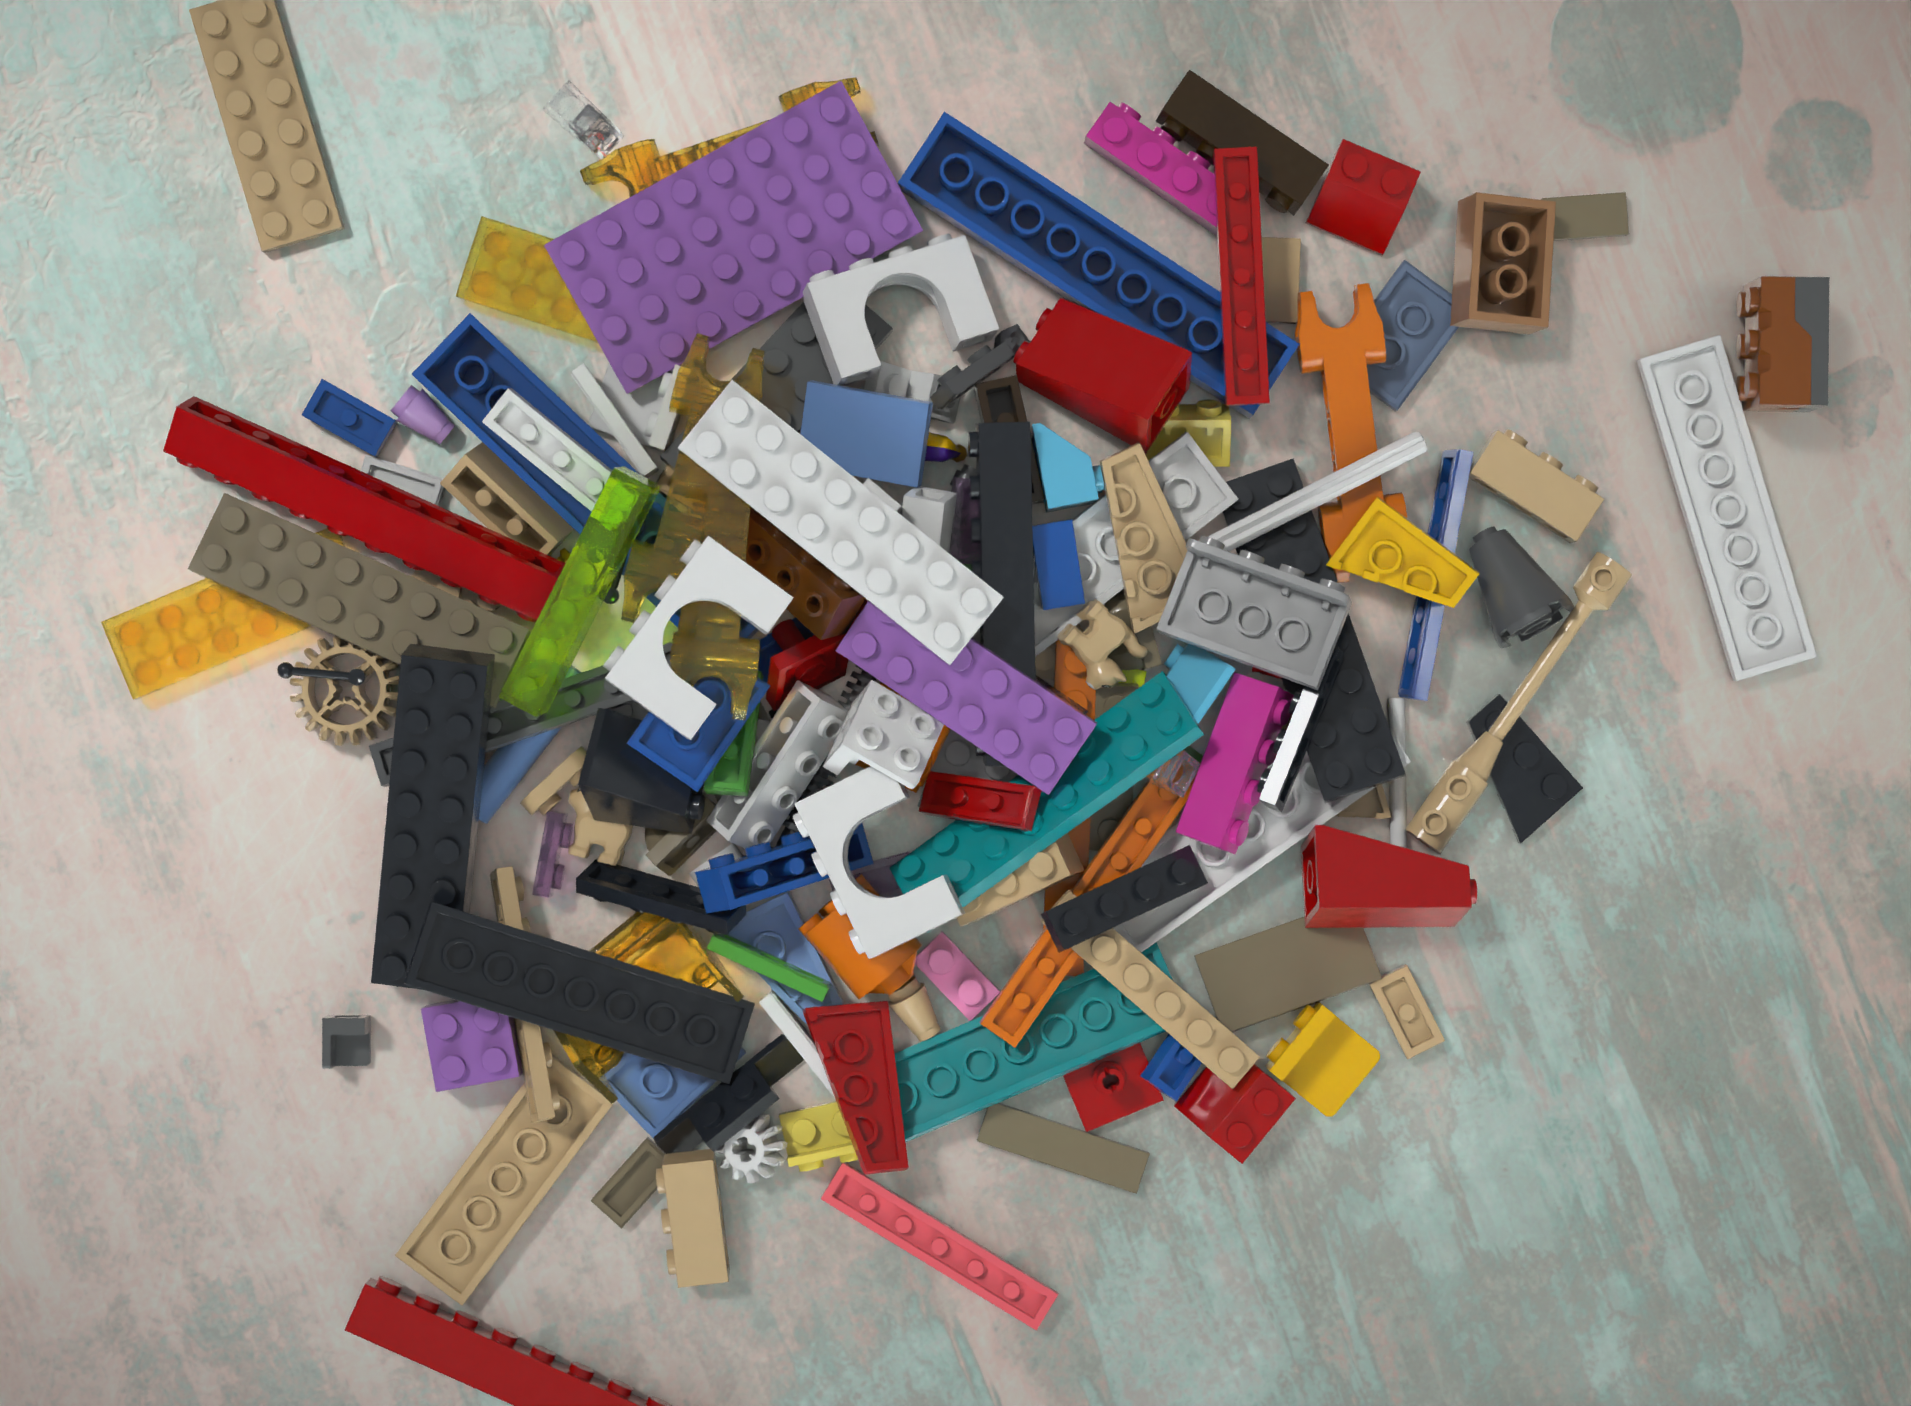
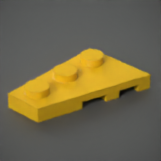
M1379 497L1374 500L1326 564V566L1338 570L1341 569L1362 576V578L1380 582L1452 608L1456 606L1480 574V572Z

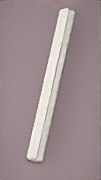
M1413 432L1208 537L1222 542L1225 545L1223 550L1230 552L1425 453L1428 450L1427 444L1420 432Z

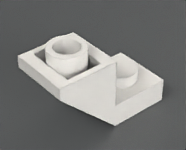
M880 361L881 367L876 375L866 379L864 390L933 402L930 397L941 387L937 381L941 376L933 373L911 371ZM960 397L942 410L938 409L933 403L931 419L954 424Z

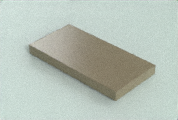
M1304 917L1194 955L1216 1018L1232 1033L1306 1007L1308 1004L1312 1005L1382 979L1363 927L1305 928Z

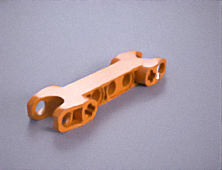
M1369 283L1354 285V314L1351 320L1340 328H1332L1324 324L1319 318L1312 291L1299 292L1297 296L1295 341L1299 343L1296 349L1301 374L1321 372L1333 473L1377 451L1367 365L1385 363L1386 346L1383 322L1377 312ZM1380 475L1338 496L1337 501L1318 506L1320 534L1329 560L1377 497L1407 518L1402 492L1383 495ZM1333 568L1338 583L1349 582L1350 572Z

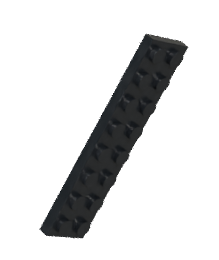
M1294 458L1226 482L1238 498L1235 503L1223 511L1227 526L1304 488ZM1312 510L1235 548L1238 555L1241 550L1255 553L1265 559L1263 564L1279 569L1281 564L1297 568L1305 573L1304 579L1319 584L1322 578L1338 583L1333 568L1326 566L1329 557ZM1349 613L1336 643V646L1340 648L1345 656L1307 749V754L1325 804L1406 776ZM1281 677L1285 691L1294 695L1298 689L1303 690L1304 685Z
M430 901L404 984L727 1084H730L755 1003L432 901Z

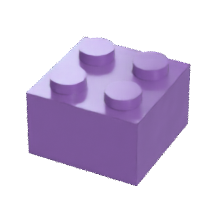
M458 1000L430 1004L421 1008L436 1092L516 1078L523 1074L513 1017Z

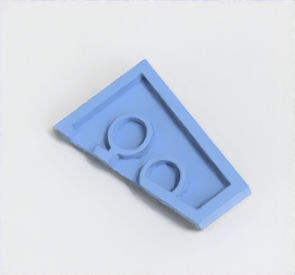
M788 891L747 911L746 916L728 935L830 982L831 988L824 1001L821 1002L758 973L789 1008L807 1024L802 1012L805 1008L843 1005L845 1003L821 955L799 931V928L805 922Z

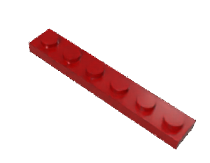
M1257 147L1214 149L1213 158L1226 406L1269 404Z

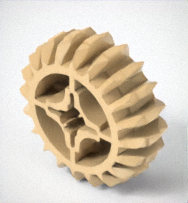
M333 636L334 647H331L325 638L318 639V647L322 653L318 654L315 650L306 648L304 654L312 662L310 665L296 662L294 667L340 671L338 668H334L328 661L343 654H354L366 660L360 667L355 668L365 672L366 681L359 686L353 685L352 691L357 699H351V697L347 696L339 699L343 691L340 682L337 679L324 678L328 683L329 693L322 702L323 705L319 707L315 696L317 678L305 676L303 679L291 678L290 684L302 686V693L291 695L290 701H304L305 707L295 712L296 717L303 718L310 714L312 718L307 722L305 729L311 732L321 725L319 739L322 741H327L334 731L335 745L338 746L344 745L347 733H349L352 745L361 744V731L364 732L369 740L376 739L377 733L373 725L376 724L382 730H388L390 724L383 715L387 713L390 716L396 717V708L389 704L391 699L397 701L398 692H392V685H399V676L390 677L389 672L397 669L399 665L391 661L384 664L382 662L384 658L349 642L348 645H345V640ZM374 671L380 683L379 699L375 707L371 704L372 701L368 698L365 691L366 683L372 677L371 674ZM348 704L366 716L363 720L350 725L341 724L329 718L335 711H339Z

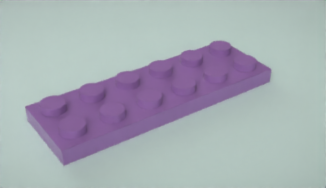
M870 601L867 602L835 650L1048 795L1097 725L1096 721L973 638L970 639L951 665H948Z

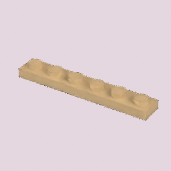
M513 866L495 869L490 874L498 923L531 933L527 917L521 918L519 901L524 900L521 877H514ZM514 1018L531 1122L548 1121L555 1118L554 1110L559 1109L560 1106L557 1087L555 1084H550L547 1068L552 1067L551 1048L548 1042L543 1043L539 1025Z
M1067 890L1052 908L1077 896L1070 890ZM1113 928L1071 947L1073 951L1230 1088L1233 1089L1260 1058Z

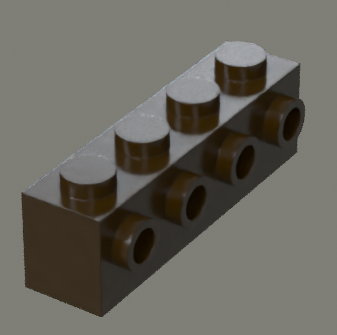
M1190 69L1156 119V122L1162 125L1161 129L1169 133L1176 141L1181 142L1184 140L1197 149L1196 153L1213 166L1214 149L1257 147L1259 192L1266 196V202L1273 209L1281 213L1288 211L1294 216L1329 166L1319 157Z

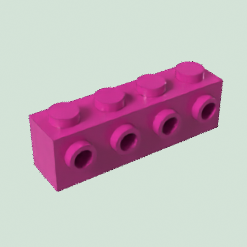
M1109 102L1087 133L1084 144L1217 236L1214 174L1208 170L1210 163L1193 151H1189L1186 155L1173 146L1176 140L1163 129L1155 126L1152 131L1140 123L1141 115L1127 104L1121 102L1119 106H1116Z
M1234 672L1176 833L1236 854L1238 846L1244 843L1248 835V819L1252 808L1260 801L1261 793L1257 791L1260 778L1264 770L1276 758L1277 754L1273 752L1276 738L1282 726L1288 723L1292 715L1289 713V708L1294 695L1278 686Z

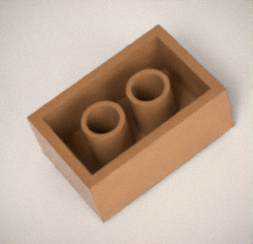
M1479 192L1458 201L1450 326L1520 334H1532L1549 327L1555 201Z

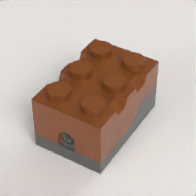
M1761 276L1744 285L1743 292L1738 293L1736 304L1737 316L1745 318V334H1738L1736 356L1737 359H1744L1745 367L1744 376H1738L1736 379V389L1739 400L1742 401L1743 411L1811 412L1828 406L1830 277Z

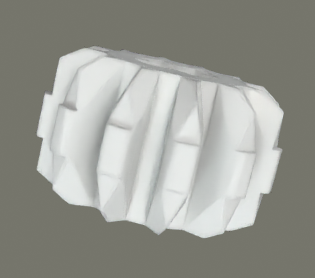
M765 1113L758 1118L756 1117L715 1150L719 1154L725 1153L726 1159L720 1163V1168L725 1169L733 1166L732 1179L739 1180L745 1176L748 1183H756L759 1181L760 1176L765 1179L772 1177L775 1173L773 1166L783 1165L785 1159L777 1151L787 1148L788 1143L784 1140H777L776 1137L782 1131L783 1126L776 1125L769 1128L770 1115ZM747 1141L748 1144L755 1145L756 1152L753 1149H747Z

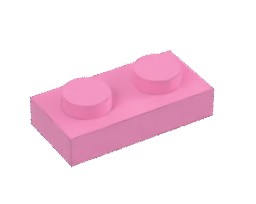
M943 931L916 955L915 965L969 1021L1000 993V990Z

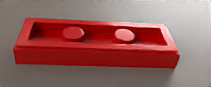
M930 771L923 791L919 812L929 816L1032 831L1042 790L1031 785Z

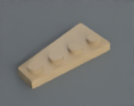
M1136 443L1100 460L1130 623L1134 634L1160 621L1187 553L1185 539L1140 443Z

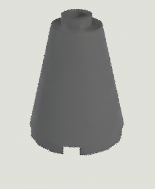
M1495 526L1473 537L1475 544L1469 551L1474 568L1480 572L1477 577L1494 637L1500 648L1510 647L1511 644L1508 639L1517 635L1522 642L1532 638L1563 619L1560 613L1561 609L1565 608L1569 612L1574 609L1570 598L1506 529L1497 531Z

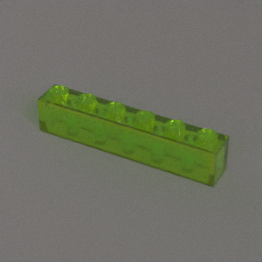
M625 466L613 468L499 698L535 717L548 712L662 487L661 485Z

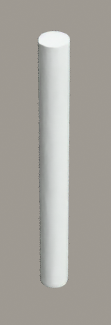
M1388 698V726L1392 736L1406 754L1405 698ZM1406 776L1389 781L1390 844L1407 848V831L1405 830L1407 827Z

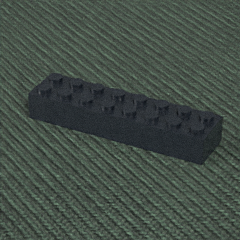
M410 644L401 655L371 983L419 989L404 984L430 901L470 913L495 654Z

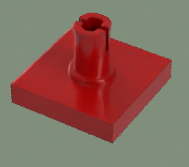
M792 619L784 620L773 628V634L771 635L782 649V652L770 658L767 682L770 687L766 692L765 699L773 711L780 708L797 680L813 688L820 689L846 675L848 659L835 651L846 634L823 640L814 635L805 640Z
M1141 1043L1063 1075L1086 1132L1164 1101L1161 1092L1141 1077V1074L1149 1064Z

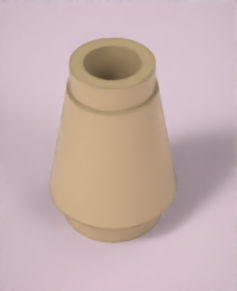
M912 976L890 996L887 994L890 999L888 1002L889 1007L911 1032L916 1035L920 1042L933 1037L941 1030L925 984L919 983L915 976Z

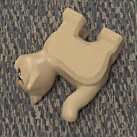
M1096 599L1088 601L1076 614L1082 620L1089 621V626L1086 630L1082 632L1070 623L1058 634L1057 638L1063 645H1069L1077 658L1086 666V683L1090 688L1094 690L1112 688L1118 682H1126L1127 679L1118 664L1108 658V655L1122 643L1126 646L1128 652L1136 658H1144L1148 650L1145 646L1139 644L1137 637L1126 623L1119 617L1110 614L1100 601Z
M580 788L571 790L568 803L572 805L577 816L574 823V841L569 846V854L588 858L592 845L598 844L604 848V852L599 854L598 862L614 866L621 865L625 854L624 848L631 837L633 826L594 820Z

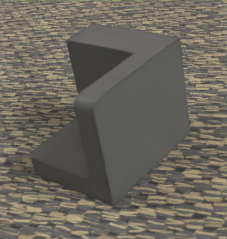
M328 1015L322 1018L323 1069H332L335 1066H367L371 1063V1015Z

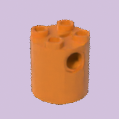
M862 874L856 878V881L865 890L880 896ZM832 899L818 911L823 918L816 913L799 928V931L858 999H861L868 993L888 994L890 996L914 975L917 950L922 946V943L916 937L872 959H868L865 952L859 955L848 931L854 929L847 913L840 916Z

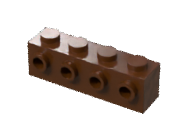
M737 495L725 496L705 536L714 539L794 597L786 609L820 640L846 634L865 597Z

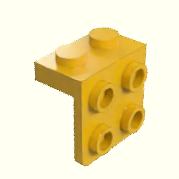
M1317 1002L1313 1008L1308 1004L1299 1013L1293 1022L1296 1028L1286 1040L1281 1037L1272 1046L1266 1055L1269 1061L1265 1067L1322 1114L1331 1117L1337 1113L1380 1059V1053L1324 1005Z

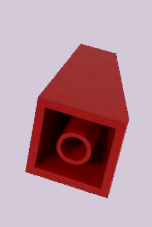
M1060 298L1052 310L1046 308L1041 314L1035 328L1037 333L1031 342L1024 341L1017 350L1013 363L1016 364L1018 382L1132 446L1140 443L1146 454L1190 388L1192 352Z
M1315 825L1301 845L1305 928L1455 927L1472 908V904H1476L1477 883L1475 879H1470L1469 865L1325 825Z

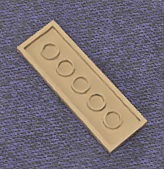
M219 0L189 9L261 251L264 253L345 229L276 0Z
M552 1055V1067L547 1068L550 1084L556 1085L559 1094L560 1106L559 1109L554 1110L555 1118L548 1121L531 1122L524 1082L395 1255L462 1306L615 1102L554 1055Z

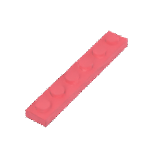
M841 1163L821 1196V1200L1036 1331L1058 1296V1292L847 1163Z

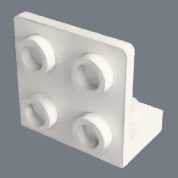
M609 363L601 388L641 445L664 452L672 443L695 374L691 369L675 364L673 370L665 372L664 375L626 394ZM594 408L589 420V426L613 435Z
M871 680L853 701L823 767L838 775L848 762L855 765L858 760H861L906 787L914 789L919 783L944 724L912 702Z

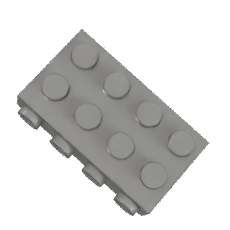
M1201 536L1199 541L1188 538L1185 546L1187 553L1156 630L1158 633L1318 690L1352 604L1349 595L1344 593L1345 587L1323 578L1319 584L1304 579L1305 573L1289 565L1281 564L1279 569L1263 564L1265 561L1263 557L1246 550H1241L1239 555L1223 550L1225 545L1222 542L1207 536Z

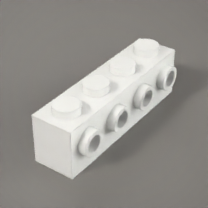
M797 680L754 747L748 797L723 795L706 821L727 841L740 847L747 848L764 842L771 843L795 806L794 803L799 800L829 754L848 710L830 695Z

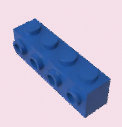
M863 823L855 830L849 843L848 863L851 871L874 864ZM800 832L780 837L782 845L771 848L769 842L745 848L746 856L735 859L733 853L709 859L710 868L695 872L706 913L731 910L828 879V875L824 877L820 875L813 862L811 854L816 852L810 836L803 838Z

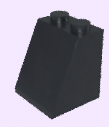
M598 708L578 782L594 820L692 834L695 820H701L704 812L705 797L702 795L704 784L698 792L627 744L642 720L612 710Z

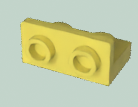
M1210 399L1198 401L1197 404H1178L1145 454L1149 461L1182 434L1188 432L1214 467H1230L1231 415L1229 406Z
M836 1101L779 1113L780 1123L783 1126L784 1141L788 1143L786 1151L789 1167L798 1165L799 1172L823 1167V1160L839 1156L841 1163L858 1160Z

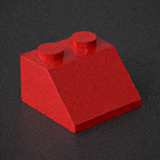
M1342 139L1330 163L1306 224L1383 256L1406 209L1421 171Z
M1256 1064L1248 1070L1233 1089L1205 1066L1177 1100L1174 1107L1214 1142L1243 1164L1296 1098Z

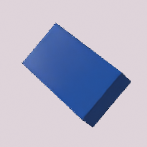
M1068 519L1032 525L1033 556L1042 610L1085 604L1073 520Z

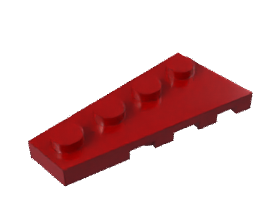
M888 1001L805 1008L802 1012L864 1175L907 1170L909 1166Z

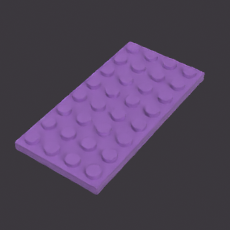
M839 81L546 243L544 246L626 394H629L664 375L665 372L673 370L675 364L682 365L804 297L802 292L807 283L810 282L809 278L813 275L827 270H833L834 274L848 271L851 264L866 258L873 259L919 234L923 229L842 81Z

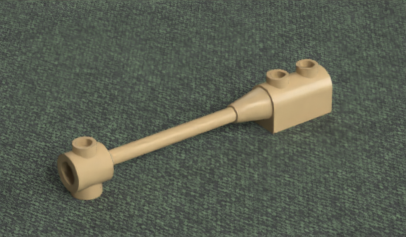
M1596 552L1573 586L1578 598L1574 609L1563 622L1489 731H1485L1462 755L1450 763L1405 828L1407 833L1438 854L1442 853L1487 788L1488 777L1503 745L1502 740L1592 610H1609L1632 576L1627 569L1610 557Z

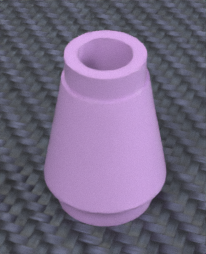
M412 385L391 409V412L398 417L397 422L430 440H434L439 445L455 426L423 388L419 391Z

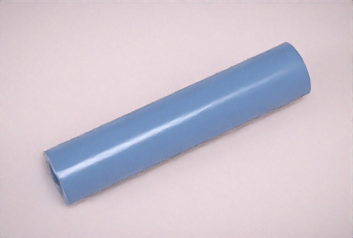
M565 661L548 684L582 672ZM562 727L498 748L484 765L479 813L480 821L487 824Z

